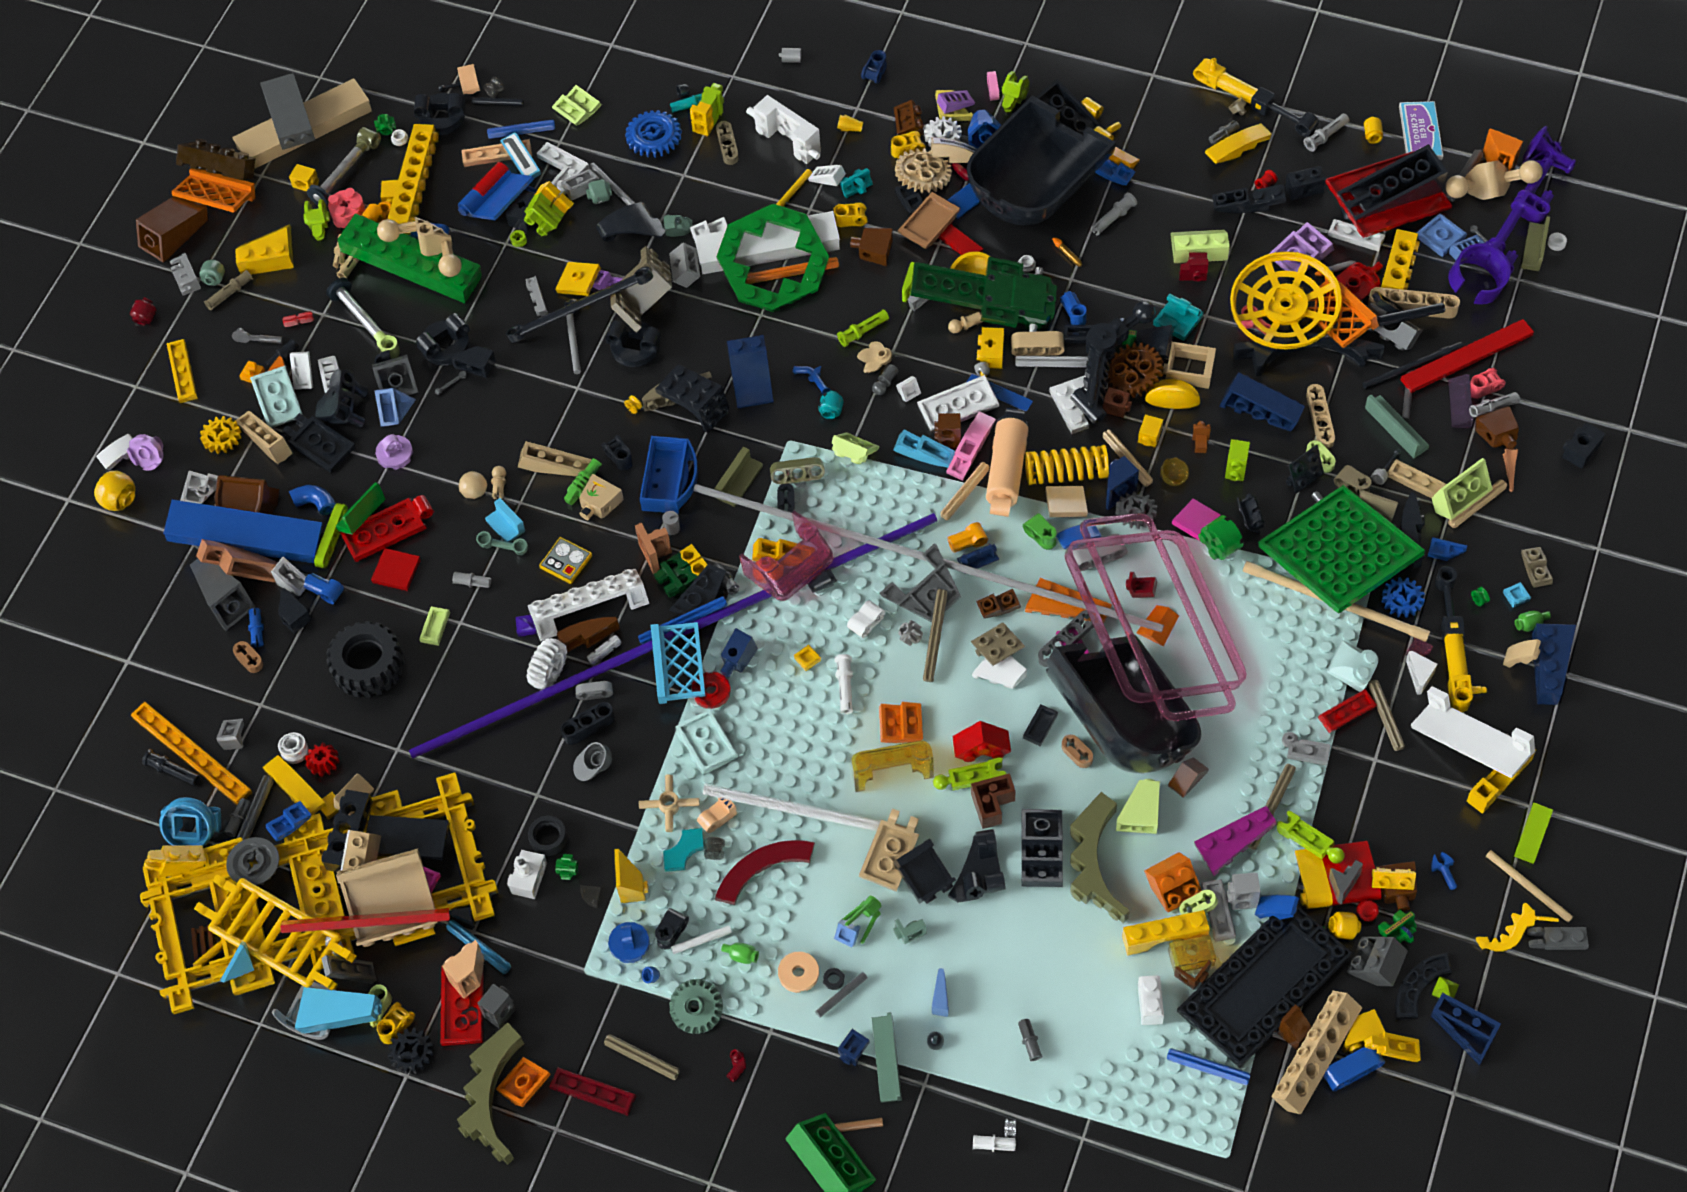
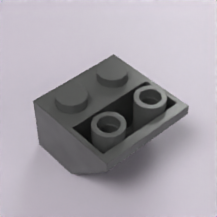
M1362 936L1347 972L1376 986H1394L1408 950L1394 937Z

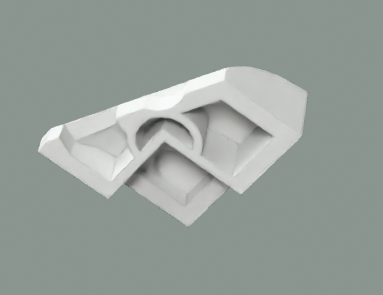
M189 471L180 501L202 504L216 490L218 476L210 473L206 476Z
M1012 656L1007 657L994 666L985 658L972 673V676L976 679L978 677L988 679L990 683L1002 684L1004 687L1013 689L1026 678L1027 669Z

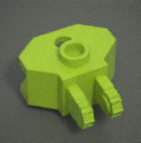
M1013 71L1007 75L1002 87L1004 96L1002 107L1006 113L1014 111L1013 109H1015L1016 104H1021L1029 91L1030 82L1028 77L1023 76L1019 83H1017V77Z
M319 199V209H313L310 202L305 201L304 222L312 229L315 239L321 242L325 238V228H328V222H330V213L323 199Z

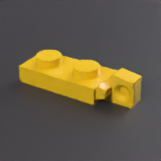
M1387 1032L1376 1034L1375 1036L1371 1035L1369 1038L1364 1039L1365 1048L1377 1049V1053L1383 1056L1412 1062L1421 1060L1419 1039Z

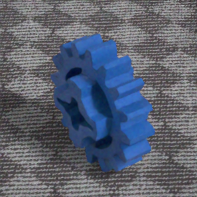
M1398 577L1397 582L1392 579L1390 584L1386 583L1381 595L1383 596L1382 603H1386L1384 608H1390L1391 615L1396 612L1397 617L1404 614L1405 618H1408L1409 613L1415 616L1416 611H1421L1425 601L1423 599L1425 593L1421 592L1422 586L1416 587V581L1414 580L1410 583L1409 578L1402 581L1401 577Z

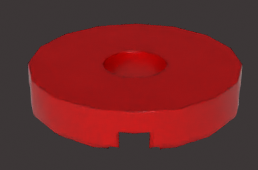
M718 672L703 673L705 696L693 699L703 708H718L725 704L730 697L731 688L729 681ZM694 681L692 692L701 691L700 685ZM708 687H715L716 691L714 693H707L706 689Z

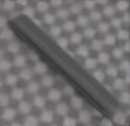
M1474 150L1459 173L1460 176L1465 177L1478 165L1484 155L1482 150ZM1448 194L1445 195L1449 202H1454L1456 199Z
M263 776L237 838L242 837L245 840L251 837L274 780L272 777Z

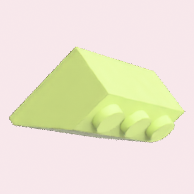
M1225 230L1171 233L1174 263H1186L1189 258V252L1207 253L1208 261L1228 260L1229 240L1228 233Z
M1480 459L1442 487L1432 497L1435 513L1452 520L1493 490L1485 459Z

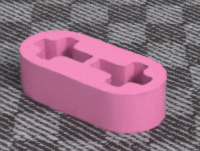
M996 71L987 72L990 101L999 100Z

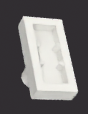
M291 352L293 388L312 389L313 381L309 352Z

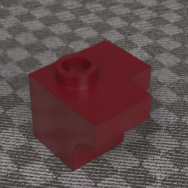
M1189 252L1188 261L1180 264L1179 280L1206 281L1209 265L1207 253Z

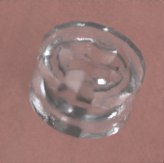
M1005 1118V1138L1008 1136L1015 1138L1016 1119L1009 1121L1008 1118Z

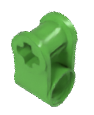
M1036 514L1022 525L1025 533L1043 549L1050 550L1056 546V529L1041 514Z

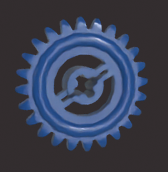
M651 110L650 113L644 112V115L638 114V118L634 117L632 119L633 122H629L626 128L625 137L630 149L634 148L635 153L640 151L641 156L646 152L648 158L651 152L654 158H656L657 152L663 156V150L669 154V147L674 150L675 145H679L682 134L681 126L677 119L673 118V115H667V112L661 113L659 110L656 113Z

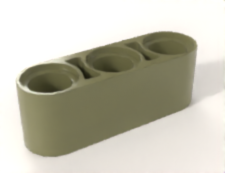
M818 457L775 462L770 467L771 480L775 484L818 480L825 474L824 463ZM814 466L820 467L817 471L812 470ZM797 468H799V469L802 470V471L799 472V473H794V472H793V470H795V469H797ZM776 471L783 472L781 475H775L774 473Z

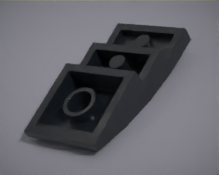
M1022 809V887H1063L1062 810Z

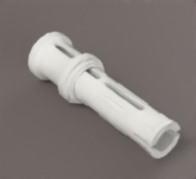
M847 654L835 657V662L837 663L836 678L839 680L840 712L842 714L853 712L851 692L853 671H851L850 666L852 656Z

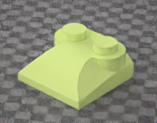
M847 432L834 435L832 440L834 454L843 458L845 456L849 457L851 462L856 464L866 462L868 455L879 449L878 445Z

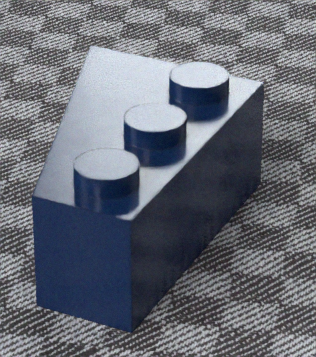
M1444 993L1441 994L1431 1014V1017L1480 1066L1501 1023Z

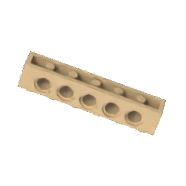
M1332 991L1312 1028L1308 1031L1305 1040L1297 1050L1291 1064L1287 1067L1280 1083L1276 1086L1271 1097L1286 1111L1302 1114L1360 1013L1362 1007L1348 993Z

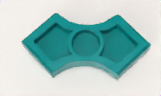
M702 828L682 830L679 842L671 849L663 851L665 872L685 870L688 859L694 853L704 850Z

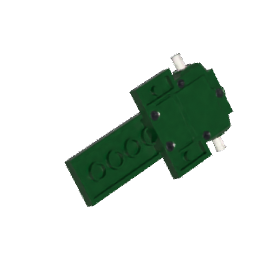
M988 257L986 275L915 262L910 296L981 309L980 321L1016 328L1017 323H1021L1029 329V332H1036L1039 329L1045 328L1047 323L1052 322L1055 313L1057 285H1053L1051 277L1042 275L1043 268L1039 270V267H1036L1035 274L1023 272L1024 263Z

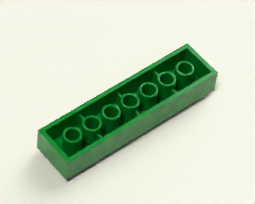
M354 214L338 238L340 252L464 304L482 278L479 264L459 256L457 257L462 263L459 274L454 277L443 275L438 266L439 260L443 257L442 253L434 256H424L420 250L419 240L404 233L400 234L393 242H385L377 234L379 223L358 214Z

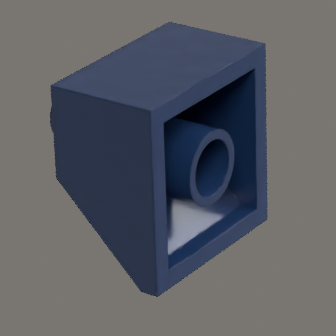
M1125 456L1115 459L1110 464L1106 498L1107 510L1116 505L1120 496L1125 498V493L1131 495L1133 491H1137L1139 470Z

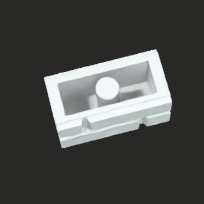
M1141 976L1138 980L1141 1024H1163L1164 1010L1160 976Z

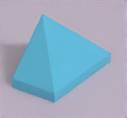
M242 941L220 979L221 982L224 983L254 971L246 942Z

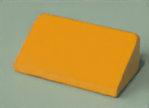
M1115 147L1114 153L1109 158L1118 166L1120 163H1123L1131 169L1140 160Z

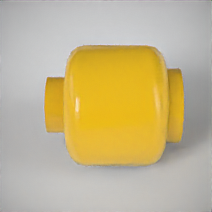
M1339 911L1330 917L1328 927L1335 938L1352 940L1356 937L1357 933H1360L1361 922L1358 921L1356 914Z

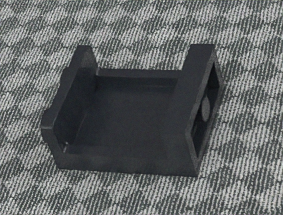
M930 838L893 862L919 904L923 901L928 904L937 898L935 895L937 892L942 890L945 893L954 887L952 883L956 881L955 877H951L934 851V844Z

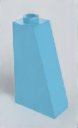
M304 987L295 1029L300 1033L306 1034L377 1021L378 1015L382 1011V1002L376 995Z

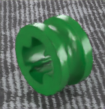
M1479 587L1471 592L1472 599L1478 606H1482L1490 601L1489 594L1483 587Z

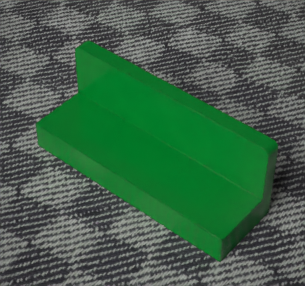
M375 482L343 515L342 520L336 525L339 532L353 535L384 502L385 496L379 483Z

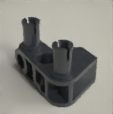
M337 369L330 378L329 390L317 403L315 417L328 424H345L349 422L358 428L362 427L365 423V418L353 413L354 393L363 398L367 395L368 388L357 383L354 374L350 370L345 369L341 371ZM348 398V403L344 404L345 399Z

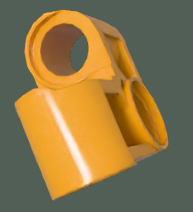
M388 201L380 202L378 205L369 204L361 216L380 223L388 219L391 204Z

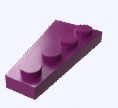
M1264 806L1194 841V844L1212 875L1215 876L1223 866L1229 865L1235 856L1240 852L1246 851L1252 842L1258 841L1275 827L1277 823L1268 807Z

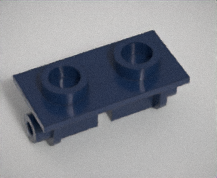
M988 544V546L966 555L963 554L957 558V561L960 564L978 569L998 561L999 557L996 554L997 548L995 544Z

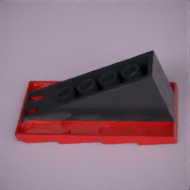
M1429 144L1416 151L1330 177L1325 181L1363 238L1382 231H1388L1427 216H1433L1452 208L1451 203L1443 193L1448 171Z

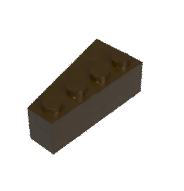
M203 139L178 144L176 165L190 164L192 169H207L206 172L222 173V176L239 180L254 178L256 158L250 157L248 153H237L232 148H221V145L214 143L208 144Z

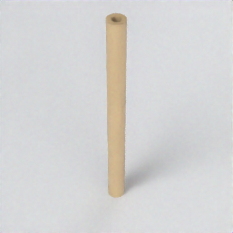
M1492 850L1487 853V858L1566 922L1569 923L1572 920L1573 916Z

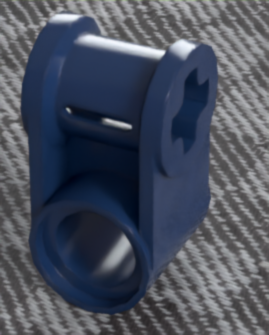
M876 50L871 54L868 62L863 67L861 79L865 80L867 78L873 80L876 84L880 82L887 68L886 53L884 51Z

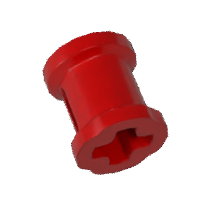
M1267 170L1264 176L1255 180L1254 184L1257 189L1266 188L1277 183L1278 177L1272 170Z

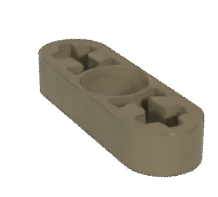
M721 121L716 125V131L723 161L728 165H733L738 162L739 157L732 126L727 121ZM722 129H726L727 134H724ZM727 140L732 142L730 145L723 144ZM729 151H731L732 157H729Z

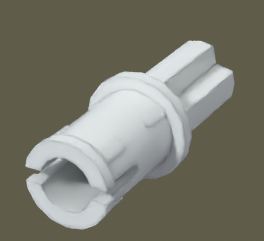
M974 1135L973 1149L992 1150V1152L995 1150L1015 1151L1016 1140L1014 1138L995 1137V1135L993 1137Z

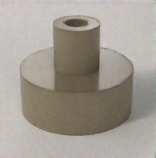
M1240 97L1229 106V110L1233 114L1239 112L1241 116L1247 112L1244 109L1246 101Z

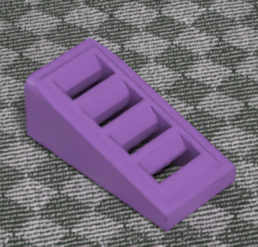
M967 90L940 93L937 98V103L944 114L975 104Z

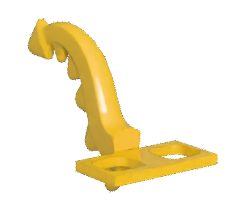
M1524 903L1522 914L1512 913L1511 918L1514 924L1505 927L1509 936L1501 934V942H1498L1497 938H1493L1492 942H1489L1488 937L1478 936L1476 937V942L1481 949L1487 948L1496 952H1504L1512 949L1520 942L1526 928L1534 926L1535 919L1559 922V919L1535 916V910L1527 903Z

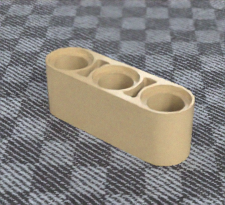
M1059 331L1016 332L1011 336L1012 354L1015 356L1061 355L1065 351L1064 335Z

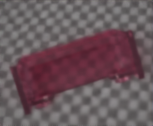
M795 510L792 512L795 531L803 540L778 561L771 557H763L755 563L744 554L739 555L744 575L780 601L791 598L834 560L833 551L817 527Z

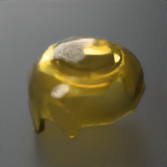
M1177 457L1166 459L1160 468V476L1167 485H1182L1189 476V468L1184 461Z

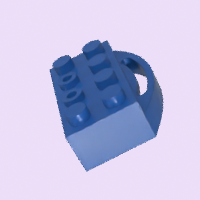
M651 436L640 494L642 511L664 513L674 511L679 514L680 508L694 492V486L697 484L698 465L696 454L688 439ZM691 460L694 464V475L688 489L683 493L689 477L688 461Z

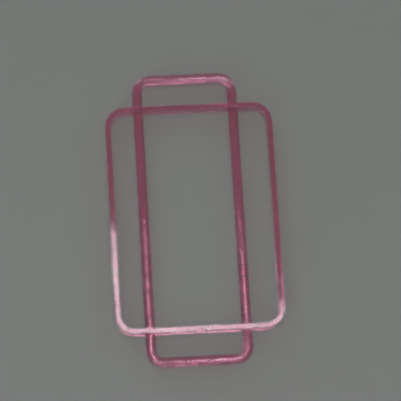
M1142 513L1085 519L1080 524V532L1083 539L1073 541L1065 551L1064 557L1124 695L1136 703L1155 701L1162 716L1172 721L1232 712L1236 702L1231 690L1238 689L1244 682L1247 675L1246 669L1184 537L1171 530L1158 531L1153 520L1148 515ZM1142 521L1146 523L1150 532L1091 538L1087 527ZM1162 540H1169L1179 548L1234 667L1238 680L1226 681ZM1155 542L1219 683L1159 691L1096 547ZM1088 548L1151 692L1140 693L1130 685L1073 555V550ZM1223 692L1228 704L1226 706L1172 713L1167 709L1163 700Z

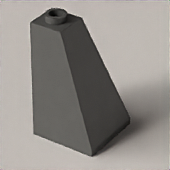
M199 559L190 564L208 606L225 631L248 614L250 609L255 608L241 583L232 575H227L219 565L204 563Z

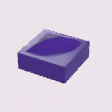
M531 615L516 617L518 637L537 634Z

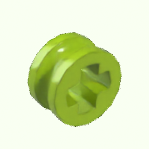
M516 230L511 233L510 240L513 246L522 247L527 243L523 231Z

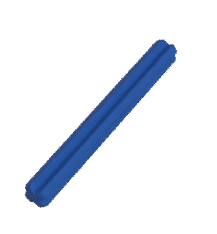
M720 597L660 626L691 623L726 607L727 601L724 597ZM651 630L638 636L641 644L652 640Z

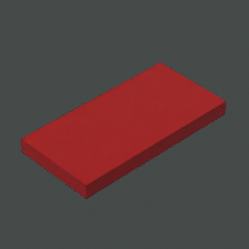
M484 965L480 987L465 999L452 986L443 967L441 968V1046L483 1043V1014L477 1003L484 993ZM469 1007H474L478 1009V1022L474 1025H470V1022L475 1021L477 1018V1013L475 1011H468L466 1014H461ZM462 1017H465V1020L467 1021V1025H466V1024L464 1025V1024L462 1023V1021H461V1018H462Z

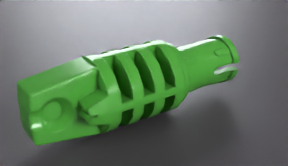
M593 458L586 469L578 473V476H576L567 489V494L564 497L566 503L572 506L580 498L592 474L595 475L600 467H602L598 460Z

